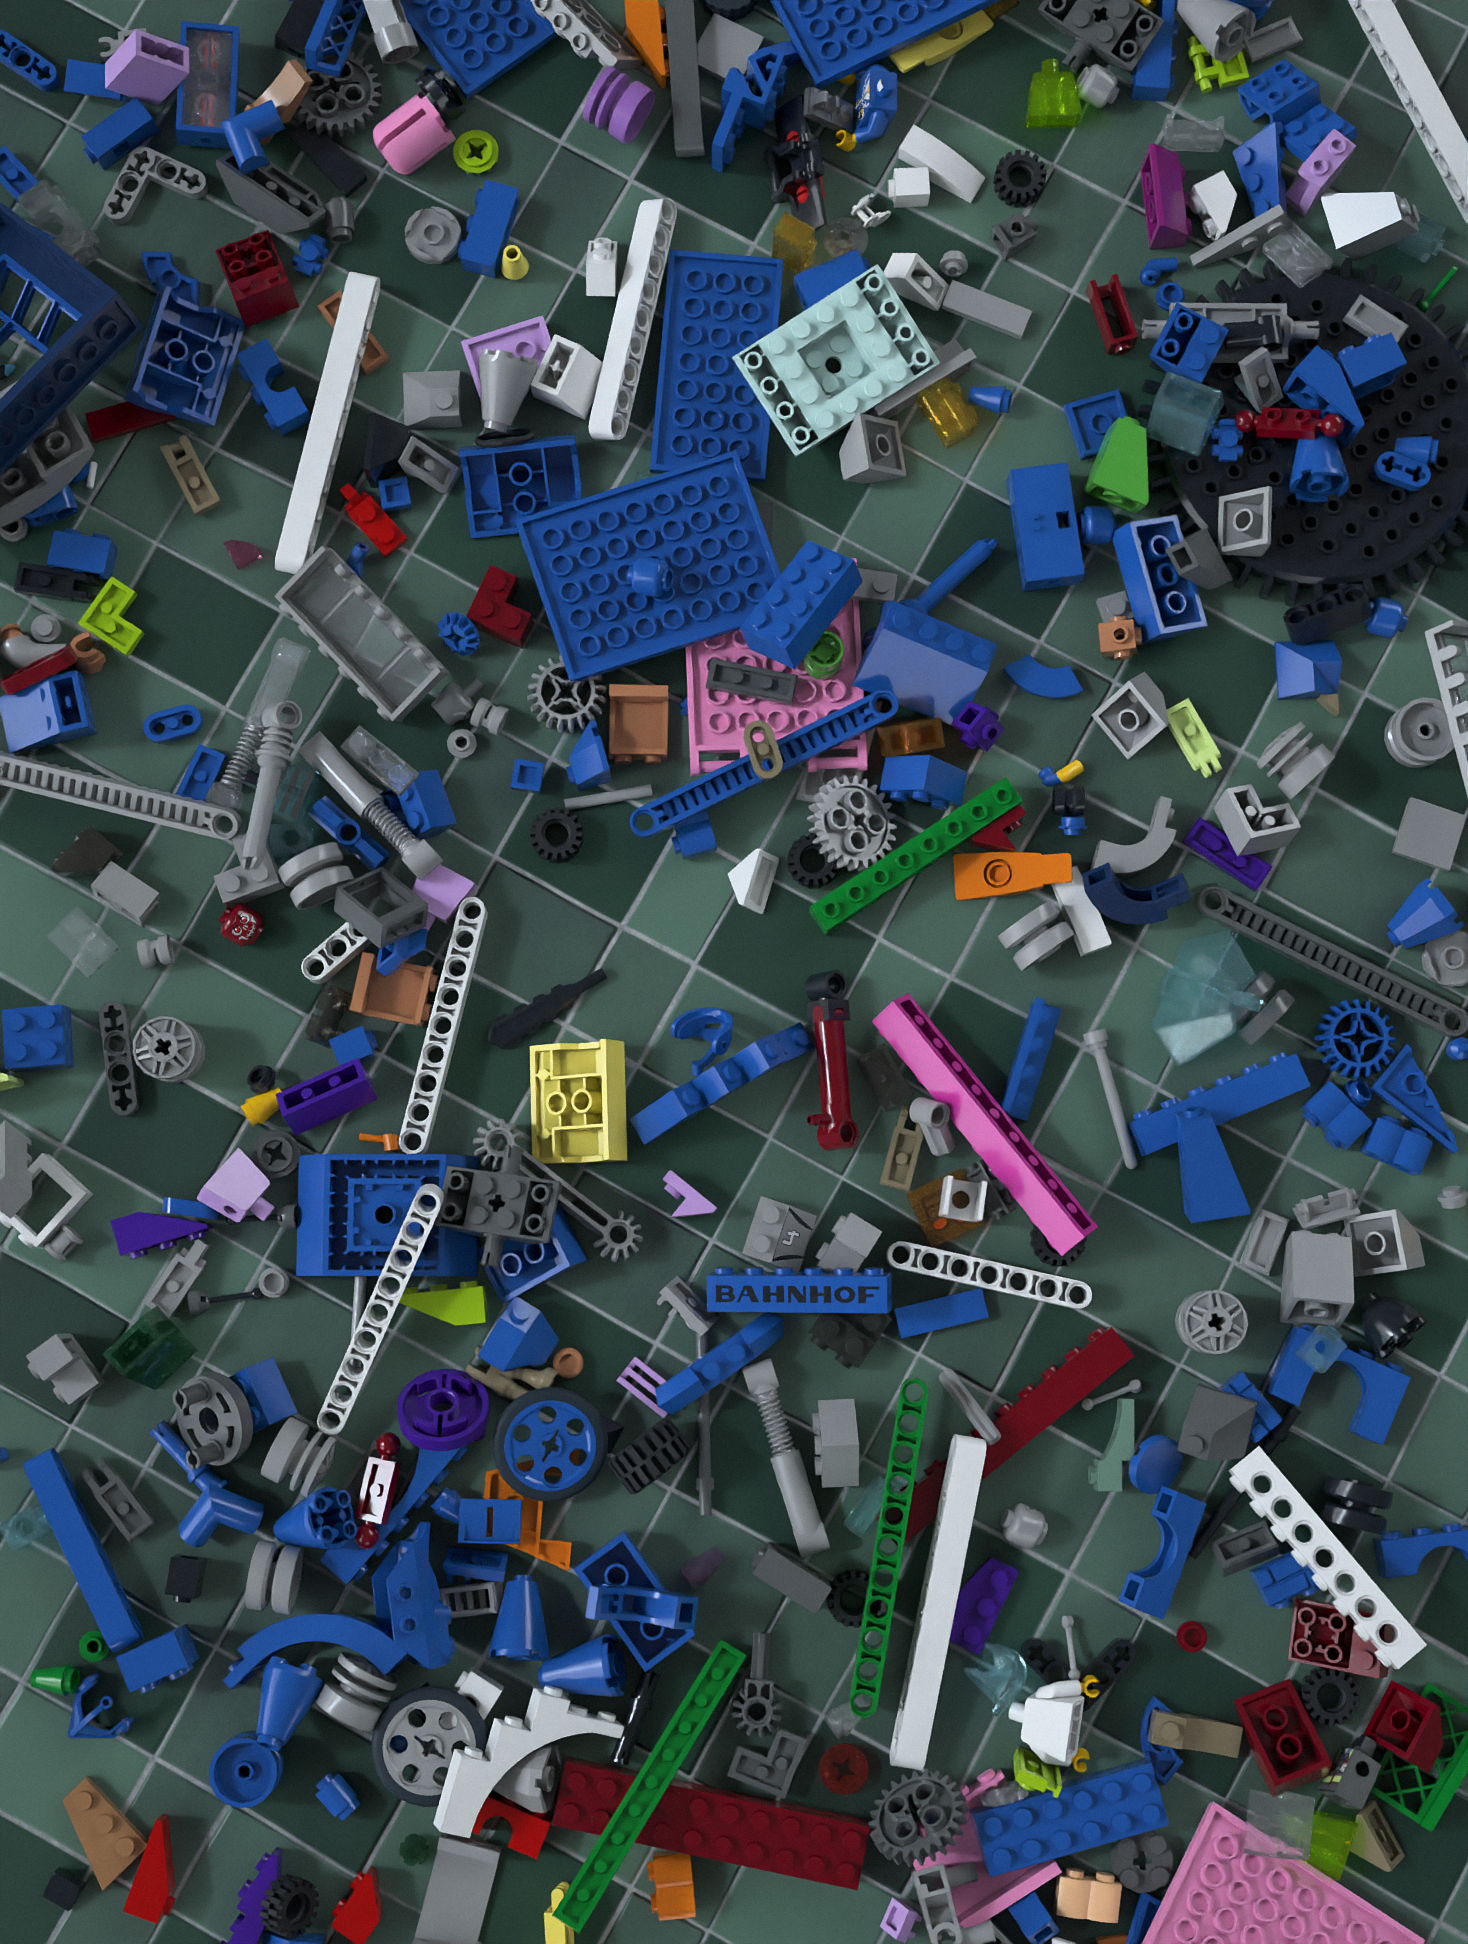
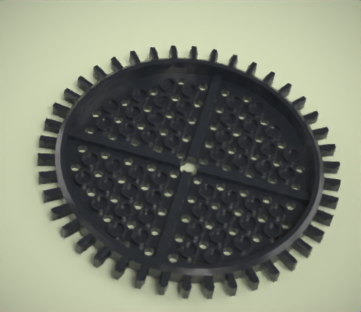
M1295 255L1291 257L1288 264L1290 276L1278 278L1273 261L1268 260L1263 266V275L1266 282L1256 285L1246 267L1238 275L1243 291L1234 295L1229 285L1223 279L1215 287L1216 293L1223 303H1273L1271 299L1278 298L1281 303H1287V315L1289 318L1295 321H1319V327H1316L1319 328L1317 340L1292 339L1289 342L1288 358L1293 361V365L1273 363L1281 390L1294 369L1313 350L1307 346L1308 342L1314 343L1315 346L1318 345L1322 350H1328L1333 354L1335 360L1338 358V353L1344 348L1354 345L1355 348L1364 345V341L1368 337L1343 321L1360 294L1409 326L1397 343L1407 364L1391 385L1355 400L1359 411L1366 409L1369 412V416L1361 414L1365 424L1346 448L1336 439L1350 481L1349 488L1343 495L1337 497V493L1328 496V501L1306 502L1297 499L1296 493L1293 492L1291 494L1289 483L1293 468L1292 459L1295 458L1298 439L1283 438V443H1277L1273 437H1257L1255 428L1249 433H1243L1242 440H1238L1237 445H1243L1242 457H1237L1236 462H1220L1219 456H1212L1211 447L1213 444H1218V439H1212V428H1218L1219 420L1234 419L1239 411L1245 409L1253 411L1256 416L1259 413L1247 398H1242L1239 395L1241 389L1234 380L1236 376L1241 374L1238 363H1212L1200 384L1206 386L1208 391L1201 392L1198 387L1194 389L1169 376L1152 360L1149 367L1167 374L1165 383L1145 379L1141 391L1160 396L1159 406L1140 405L1137 411L1138 417L1157 419V430L1146 429L1147 443L1156 442L1158 444V454H1148L1147 465L1148 468L1161 466L1164 477L1151 481L1148 485V492L1155 493L1169 488L1173 500L1165 502L1160 507L1158 513L1160 517H1163L1179 509L1186 521L1179 524L1183 536L1191 529L1197 532L1206 527L1218 548L1219 497L1266 486L1272 487L1271 515L1274 520L1271 522V545L1262 557L1221 555L1225 565L1230 561L1241 568L1234 587L1237 589L1246 584L1250 573L1264 579L1259 589V598L1264 600L1271 593L1274 582L1287 585L1285 594L1286 606H1292L1296 601L1298 588L1311 589L1312 600L1324 595L1323 589L1337 590L1351 584L1363 585L1369 601H1373L1376 598V591L1372 581L1380 578L1384 580L1389 593L1394 595L1401 589L1400 582L1394 573L1395 571L1404 568L1411 580L1416 584L1425 575L1415 559L1423 554L1434 567L1438 568L1446 559L1433 544L1440 538L1448 546L1456 550L1464 540L1453 532L1449 526L1455 520L1468 528V512L1462 509L1465 501L1468 500V370L1464 362L1468 361V347L1457 352L1451 341L1459 336L1464 326L1459 323L1443 333L1435 322L1442 317L1446 307L1440 304L1433 308L1431 313L1426 316L1416 307L1422 301L1425 289L1422 287L1412 293L1409 301L1396 295L1395 292L1400 287L1402 276L1396 274L1390 280L1387 289L1374 285L1373 282L1377 276L1378 265L1371 264L1365 272L1363 280L1350 278L1352 258L1348 257L1341 264L1339 275L1326 274L1327 263L1325 255L1317 257L1313 266L1314 274H1302L1299 256ZM1202 294L1195 301V303H1210ZM1312 304H1318L1321 310H1314ZM1329 327H1337L1338 333L1331 332ZM1410 338H1416L1419 344H1412ZM1428 360L1435 361L1437 367H1431L1428 364ZM1228 369L1230 371V375H1223L1221 370ZM1406 376L1412 377L1414 379V383H1408L1406 381ZM1447 382L1452 383L1453 390L1447 388ZM1283 392V397L1288 399V404H1282L1279 400L1270 406V408L1301 409ZM1383 393H1389L1392 399H1385ZM1423 399L1431 400L1432 406L1425 405ZM1216 408H1223L1225 410V414H1218ZM1401 415L1408 416L1410 421H1402ZM1441 421H1447L1450 424V428H1444ZM1200 424L1203 430L1196 431L1193 425ZM1379 431L1385 432L1386 435H1387V438H1386V439L1380 438L1379 435H1378V432H1379ZM1432 436V439L1439 440L1435 463L1427 462L1431 472L1430 480L1421 490L1410 491L1375 477L1373 471L1376 460L1384 452H1394L1396 438ZM1362 448L1364 455H1358L1355 449ZM1251 453H1259L1261 459L1255 460ZM1437 460H1443L1445 467L1438 466ZM1386 461L1384 464L1386 466L1385 471L1390 472L1394 469L1391 467L1392 462ZM1188 463H1195L1198 469L1191 470L1188 467ZM1229 469L1237 470L1238 476H1231ZM1414 471V472L1411 474V475L1413 476V481H1414V482H1415L1414 477H1415V476H1418V474H1419L1418 471ZM1269 475H1276L1279 481L1272 482ZM1212 485L1215 488V492L1209 493L1206 490V486ZM1351 487H1357L1360 493L1357 495L1353 494ZM1391 493L1399 494L1400 500H1394ZM1287 498H1294L1296 505L1289 504ZM1432 499H1438L1441 506L1433 505ZM1329 503L1335 504L1336 507H1337V510H1336V511H1331V510L1328 508V504H1329ZM1369 510H1375L1378 516H1370ZM1409 516H1416L1418 523H1412ZM1305 520L1313 521L1314 527H1307ZM1346 526H1352L1355 530V533H1348L1346 531ZM1387 532L1394 533L1395 540H1390L1387 537ZM1282 537H1289L1291 544H1285L1282 541ZM1323 543H1330L1332 550L1324 549ZM1364 549H1370L1373 552V556H1366Z

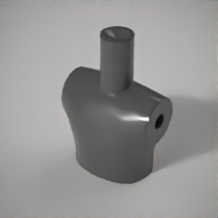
M478 678L465 689L455 681H452L442 689L441 694L431 706L451 728L456 722L471 718L476 706L472 697L485 686Z

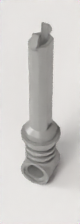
M287 700L269 705L262 713V722L265 728L263 732L264 737L262 738L260 749L255 752V757L258 758L257 762L261 769L242 858H244L242 860L243 869L250 871V866L251 868L258 869L263 861L281 772L287 769V765L292 764L289 751L293 741L292 735H294L295 729L302 721L301 709L293 701ZM280 712L284 716V722L280 718Z

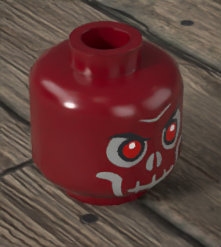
M244 903L236 904L233 909L227 906L218 920L223 924L220 929L221 935L240 947H244L248 943L253 945L265 926L261 923L262 915Z

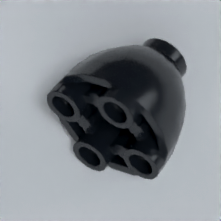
M1377 1292L1371 1293L1358 1305L1362 1312V1325L1366 1340L1380 1360L1390 1356L1396 1346L1400 1350L1406 1347L1414 1339L1411 1333L1417 1332L1427 1323L1424 1316L1409 1304L1394 1298L1381 1297Z

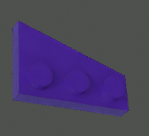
M989 1557L959 1589L949 1640L979 1655L1019 1571Z

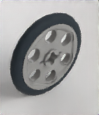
M428 1686L406 1691L391 1701L382 1711L375 1724L371 1740V1750L376 1773L384 1786L403 1801L422 1807L438 1806L444 1784L436 1781L434 1777L435 1770L439 1767L449 1769L453 1756L452 1747L457 1741H465L470 1747L484 1751V1755L488 1742L487 1729L476 1707L464 1696L451 1689ZM414 1709H420L426 1715V1722L421 1726H414L409 1721V1713ZM452 1712L456 1716L457 1724L454 1728L446 1729L440 1724V1715L442 1713ZM396 1735L404 1736L408 1742L407 1749L403 1752L394 1751L390 1743L392 1737ZM431 1739H434L437 1742L435 1748L438 1752L430 1751L429 1754L425 1753V1744L422 1741L429 1742ZM414 1764L419 1767L421 1774L418 1780L409 1781L404 1777L403 1769L406 1765Z

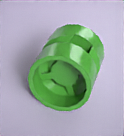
M824 631L804 657L803 664L810 676L826 680L838 673L844 651L842 640L836 634Z

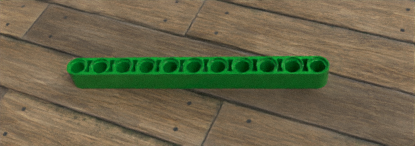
M917 1377L906 1379L902 1383L899 1392L850 1689V1708L856 1716L861 1718L869 1717L876 1711L928 1401V1388L925 1382ZM911 1384H918L923 1388V1394L917 1400H911L905 1394L906 1388ZM907 1414L914 1415L918 1419L917 1427L911 1431L903 1429L900 1425L901 1419ZM907 1445L913 1450V1455L909 1460L901 1461L896 1457L895 1452L899 1446ZM896 1476H902L908 1481L907 1488L901 1492L894 1491L890 1486L891 1480ZM891 1507H897L903 1512L902 1518L897 1522H890L885 1517L886 1511ZM886 1538H892L898 1543L897 1549L892 1553H886L880 1548L881 1542ZM878 1570H889L893 1575L891 1581L886 1584L879 1583L875 1579ZM873 1601H884L888 1606L887 1610L880 1615L874 1614L870 1609ZM871 1631L879 1632L883 1637L882 1641L877 1645L868 1644L865 1641L867 1633ZM866 1662H871L876 1665L877 1671L872 1676H865L860 1672V1667ZM859 1694H868L872 1698L871 1704L867 1707L858 1706L855 1703V1698Z

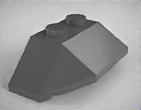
M232 150L217 159L216 166L233 202L277 233L283 234L309 228L326 215V209L323 207L318 193L273 162L268 161L269 164L242 175Z

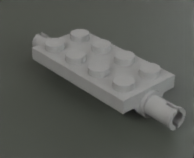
M1171 303V304H1170V306H1169V316H1170V314H1171V312H1172V310H1173V308H1174V306H1175L1176 303ZM1179 303L1221 326L1224 323L1254 321L1256 318L1264 315L1280 316L1283 347L1269 352L1272 363L1287 362L1288 345L1292 339L1317 340L1319 336V328H1316L1319 327V321H1293L1287 315V303ZM1144 319L1142 322V331H1144L1142 332V338H1158L1167 320ZM1222 342L1212 363H1238L1256 351L1257 348L1225 351Z

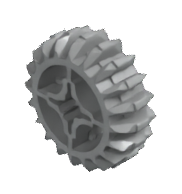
M560 655V663L555 664L554 659L549 658V668H546L543 664L538 666L542 675L537 673L531 675L536 683L528 684V690L533 692V694L528 695L527 699L528 702L535 703L530 707L531 712H540L537 716L539 723L548 719L546 723L547 729L550 730L556 723L558 733L563 732L564 726H568L569 732L574 733V725L579 724L580 729L584 730L586 729L584 720L588 722L595 720L591 713L602 714V709L596 704L602 705L606 703V698L600 695L606 692V686L598 685L603 681L601 674L570 684L569 680H562L558 675L567 672ZM549 682L556 692L551 698V703L546 706L543 701V693ZM587 682L591 688V695L588 703L584 706L578 695L583 690L582 686ZM560 688L562 690L567 689V691L571 689L573 699H567L566 697L563 699ZM566 707L572 708L576 712L570 715L555 713V711L559 712Z

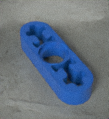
M0 30V43L3 44L5 42L8 49L11 50L8 53L6 49L0 46V62L42 91L49 92L56 89L60 83V76L55 66L8 32ZM21 55H28L31 59L28 65L21 67L16 65L17 58ZM38 67L40 72L45 75L50 74L51 78L41 79L39 73L35 70Z

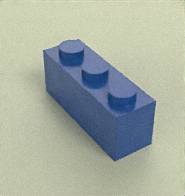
M485 180L483 189H478L475 197V206L477 208L475 214L469 216L466 231L469 233L466 241H461L458 250V258L461 259L463 270L496 279L503 252L521 202L518 188Z

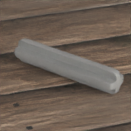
M946 1369L939 1375L940 1382L979 1434L986 1440V1443L993 1445L1001 1439L1000 1432L953 1370Z

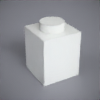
M928 167L894 169L893 179L888 180V197H893L894 208L928 206L930 197Z

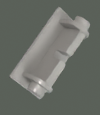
M1343 1187V1189L1327 1193L1328 1199H1324L1322 1195L1300 1199V1203L1295 1204L1293 1212L1303 1230L1360 1215L1361 1212L1354 1201L1357 1199L1354 1188L1348 1189V1187Z

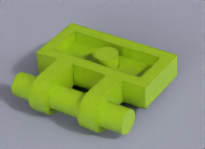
M1196 36L1187 39L1189 47L1187 54L1189 60L1193 61L1196 71L1194 78L1196 84L1200 85L1202 93L1212 91L1213 88L1210 80L1216 78L1218 79L1220 89L1248 82L1249 73L1242 50L1227 62H1220L1211 57L1213 66L1206 67L1204 57L1210 54L1199 43Z

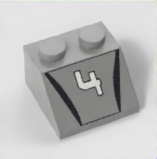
M760 1196L742 1255L778 1267H792L793 1272H799L817 1216Z

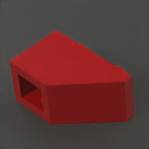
M370 1866L366 1874L362 1871L357 1874L349 1886L354 1890L348 1900L342 1897L331 1913L336 1917L331 1927L355 1944L365 1943L383 1915L376 1869Z

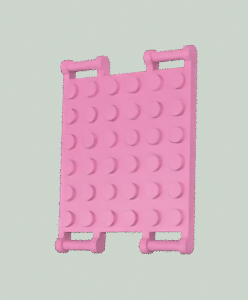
M851 558V559H853V560L855 561V563H856V565H857V560H856V558ZM849 599L825 630L836 634L842 640L844 646L842 663L838 673L826 680L810 676L805 670L804 659L794 670L749 649L740 630L686 647L690 776H699V773H711L735 761H699V754L740 753V758L748 755L743 736L746 726L753 721L760 720L768 723L773 730L775 739L778 740L864 698V691L852 686L862 659L859 600ZM711 658L798 675L792 706L706 689ZM866 732L831 749H857V756L813 757L807 761L808 773L817 772V769L857 768L858 771H867ZM761 733L753 735V740L756 742H761L764 739Z

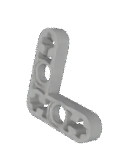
M140 146L135 148L129 155L104 203V212L111 223L124 225L132 218L151 181L194 200L201 199L207 194L209 189L208 182L204 174L199 170L149 147ZM147 157L149 163H143L142 166H140L138 160H144ZM167 167L177 169L176 175L171 179L162 177V171ZM128 180H136L138 182V187L133 192H127L123 188ZM198 180L200 187L194 186L191 189L187 181L195 183ZM122 206L124 211L122 213L117 212L115 215L112 209H118Z

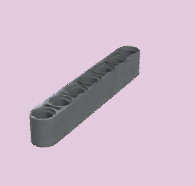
M665 0L676 157L705 156L700 69L698 68L697 60L698 40L695 0Z

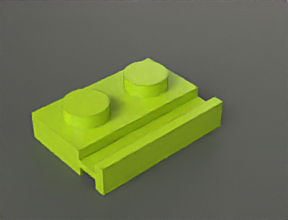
M1018 1746L1013 1756L1015 1781H1018L1021 1787L1029 1791L1039 1790L1045 1792L1046 1789L1051 1790L1053 1797L1058 1798L1062 1789L1060 1766L1046 1764L1034 1752Z

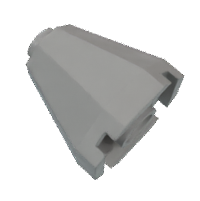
M545 1744L526 1755L502 1776L492 1790L532 1812L545 1813L547 1810H551L560 1785V1778H555V1769L561 1770L562 1762L558 1745Z

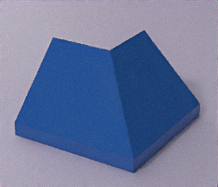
M1314 640L1303 645H1296L1292 641L1274 643L1278 700L1314 699L1320 694H1337L1342 659L1333 640Z

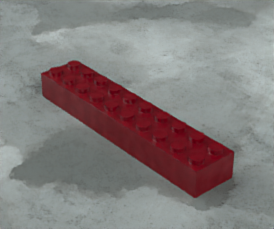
M567 1756L552 1825L601 1836L640 1771ZM673 1778L635 1843L858 1891L870 1826L866 1819Z

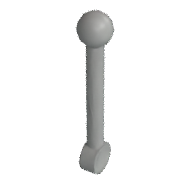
M1135 1379L1130 1381L1129 1386L1092 1400L1089 1398L1084 1399L1082 1407L1084 1410H1091L1093 1405L1127 1392L1138 1393L1142 1388L1141 1382Z
M1063 1616L1062 1626L1066 1630L1071 1668L1068 1676L1071 1680H1079L1080 1671L1076 1667L1071 1629L1074 1621L1072 1616Z

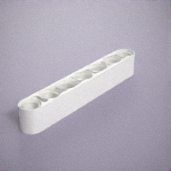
M905 1241L891 1244L886 1251L887 1262L892 1267L900 1270L1068 1308H1084L1092 1299L1090 1287L1084 1282ZM898 1246L905 1248L908 1252V1259L903 1264L895 1262L892 1257L893 1250ZM926 1253H931L937 1258V1266L934 1270H927L922 1265V1258ZM955 1260H961L966 1264L967 1271L962 1277H957L952 1273L951 1266ZM986 1266L993 1268L996 1273L995 1280L990 1284L985 1283L981 1278V1271ZM1015 1273L1021 1274L1025 1279V1285L1021 1290H1015L1010 1284V1279ZM1044 1280H1049L1054 1285V1292L1049 1297L1043 1296L1040 1292V1285ZM1075 1286L1080 1287L1084 1293L1083 1300L1078 1304L1073 1303L1069 1297L1070 1290Z

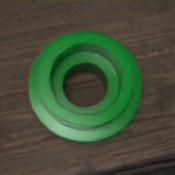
M100 1630L87 1632L79 1642L81 1656L90 1662L104 1659L110 1651ZM91 1641L98 1643L99 1649L97 1652L90 1650L89 1644Z

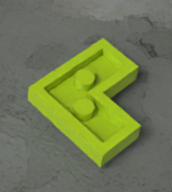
M112 576L78 622L82 628L126 657L130 656L145 635L142 630L122 618L138 594Z

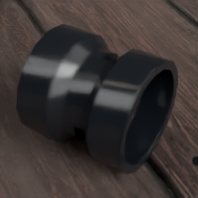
M1064 786L1053 787V815H1063L1065 812H1071L1073 815L1078 816L1084 815V786H1074L1068 790Z

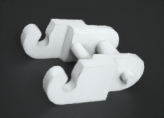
M873 193L860 199L857 206L854 205L852 207L851 215L857 214L865 222L864 228L869 226L876 227L886 221L891 215L889 210L874 214L867 206L875 197ZM863 210H865L871 217L869 218V217L863 212Z

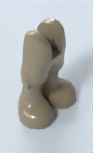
M478 1345L474 1353L477 1356L483 1346ZM468 1363L465 1370L469 1376L494 1391L497 1396L512 1398L513 1400L530 1391L519 1386L514 1379H521L534 1388L539 1389L552 1387L558 1374V1370L551 1367L539 1371L528 1366L502 1372L491 1365L487 1372L483 1368Z

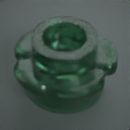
M410 1834L405 1837L404 1842L400 1843L399 1855L403 1857V1862L406 1865L415 1866L417 1863L422 1864L428 1857L427 1850L429 1849V1844L424 1837ZM415 1847L417 1852L412 1853L411 1848Z

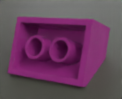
M1149 144L1140 168L1149 250L1183 247L1187 237L1191 236L1192 232L1191 219H1186L1185 211L1188 208L1187 191L1183 192L1182 182L1185 181V167L1183 164L1180 165L1179 154L1160 145Z

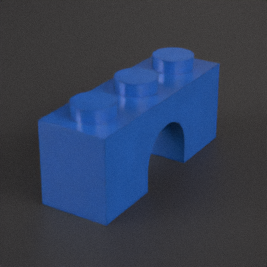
M267 338L236 354L240 365L236 366L244 382L251 381L254 389L250 390L257 405L264 404L268 413L264 414V417L272 430L277 428L283 437L310 422L311 416L294 386L283 392H275L270 389L272 381L285 373Z

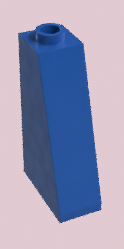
M1188 1106L1184 1108V1111L1175 1112L1184 1213L1190 1222L1196 1223L1249 1215L1250 1207L1212 1116L1206 1108L1200 1106Z

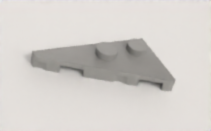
M1278 204L1189 257L1194 267L1198 268L1298 234V230L1282 206Z

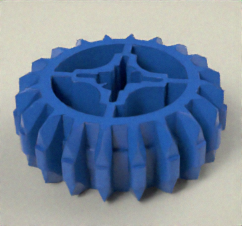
M1359 999L1352 1000L1351 1005L1347 1000L1341 1001L1340 1008L1336 1005L1329 1008L1331 1015L1324 1013L1321 1016L1326 1024L1319 1023L1316 1026L1317 1030L1323 1032V1034L1314 1037L1315 1041L1323 1042V1045L1316 1048L1317 1053L1325 1051L1327 1055L1321 1059L1322 1063H1327L1331 1060L1333 1062L1329 1069L1331 1072L1341 1067L1340 1076L1343 1078L1349 1072L1352 1079H1358L1360 1072L1364 1078L1371 1076V1070L1379 1073L1382 1070L1380 1064L1387 1065L1390 1062L1386 1055L1395 1053V1050L1388 1046V1044L1397 1041L1396 1037H1389L1388 1035L1389 1032L1395 1030V1027L1393 1025L1386 1027L1384 1023L1390 1019V1016L1385 1015L1380 1018L1378 1015L1381 1012V1007L1379 1006L1370 1011V1001H1365L1362 1006ZM1350 1016V1023H1347L1346 1032L1334 1034L1338 1022L1343 1017ZM1364 1020L1372 1026L1375 1034L1366 1031ZM1356 1033V1037L1359 1036L1361 1040L1365 1041L1354 1045L1355 1041L1351 1042V1039L1344 1038ZM1377 1044L1372 1057L1368 1061L1361 1063V1056L1364 1055L1365 1046ZM1335 1045H1341L1346 1049L1347 1058H1350V1061L1339 1053Z

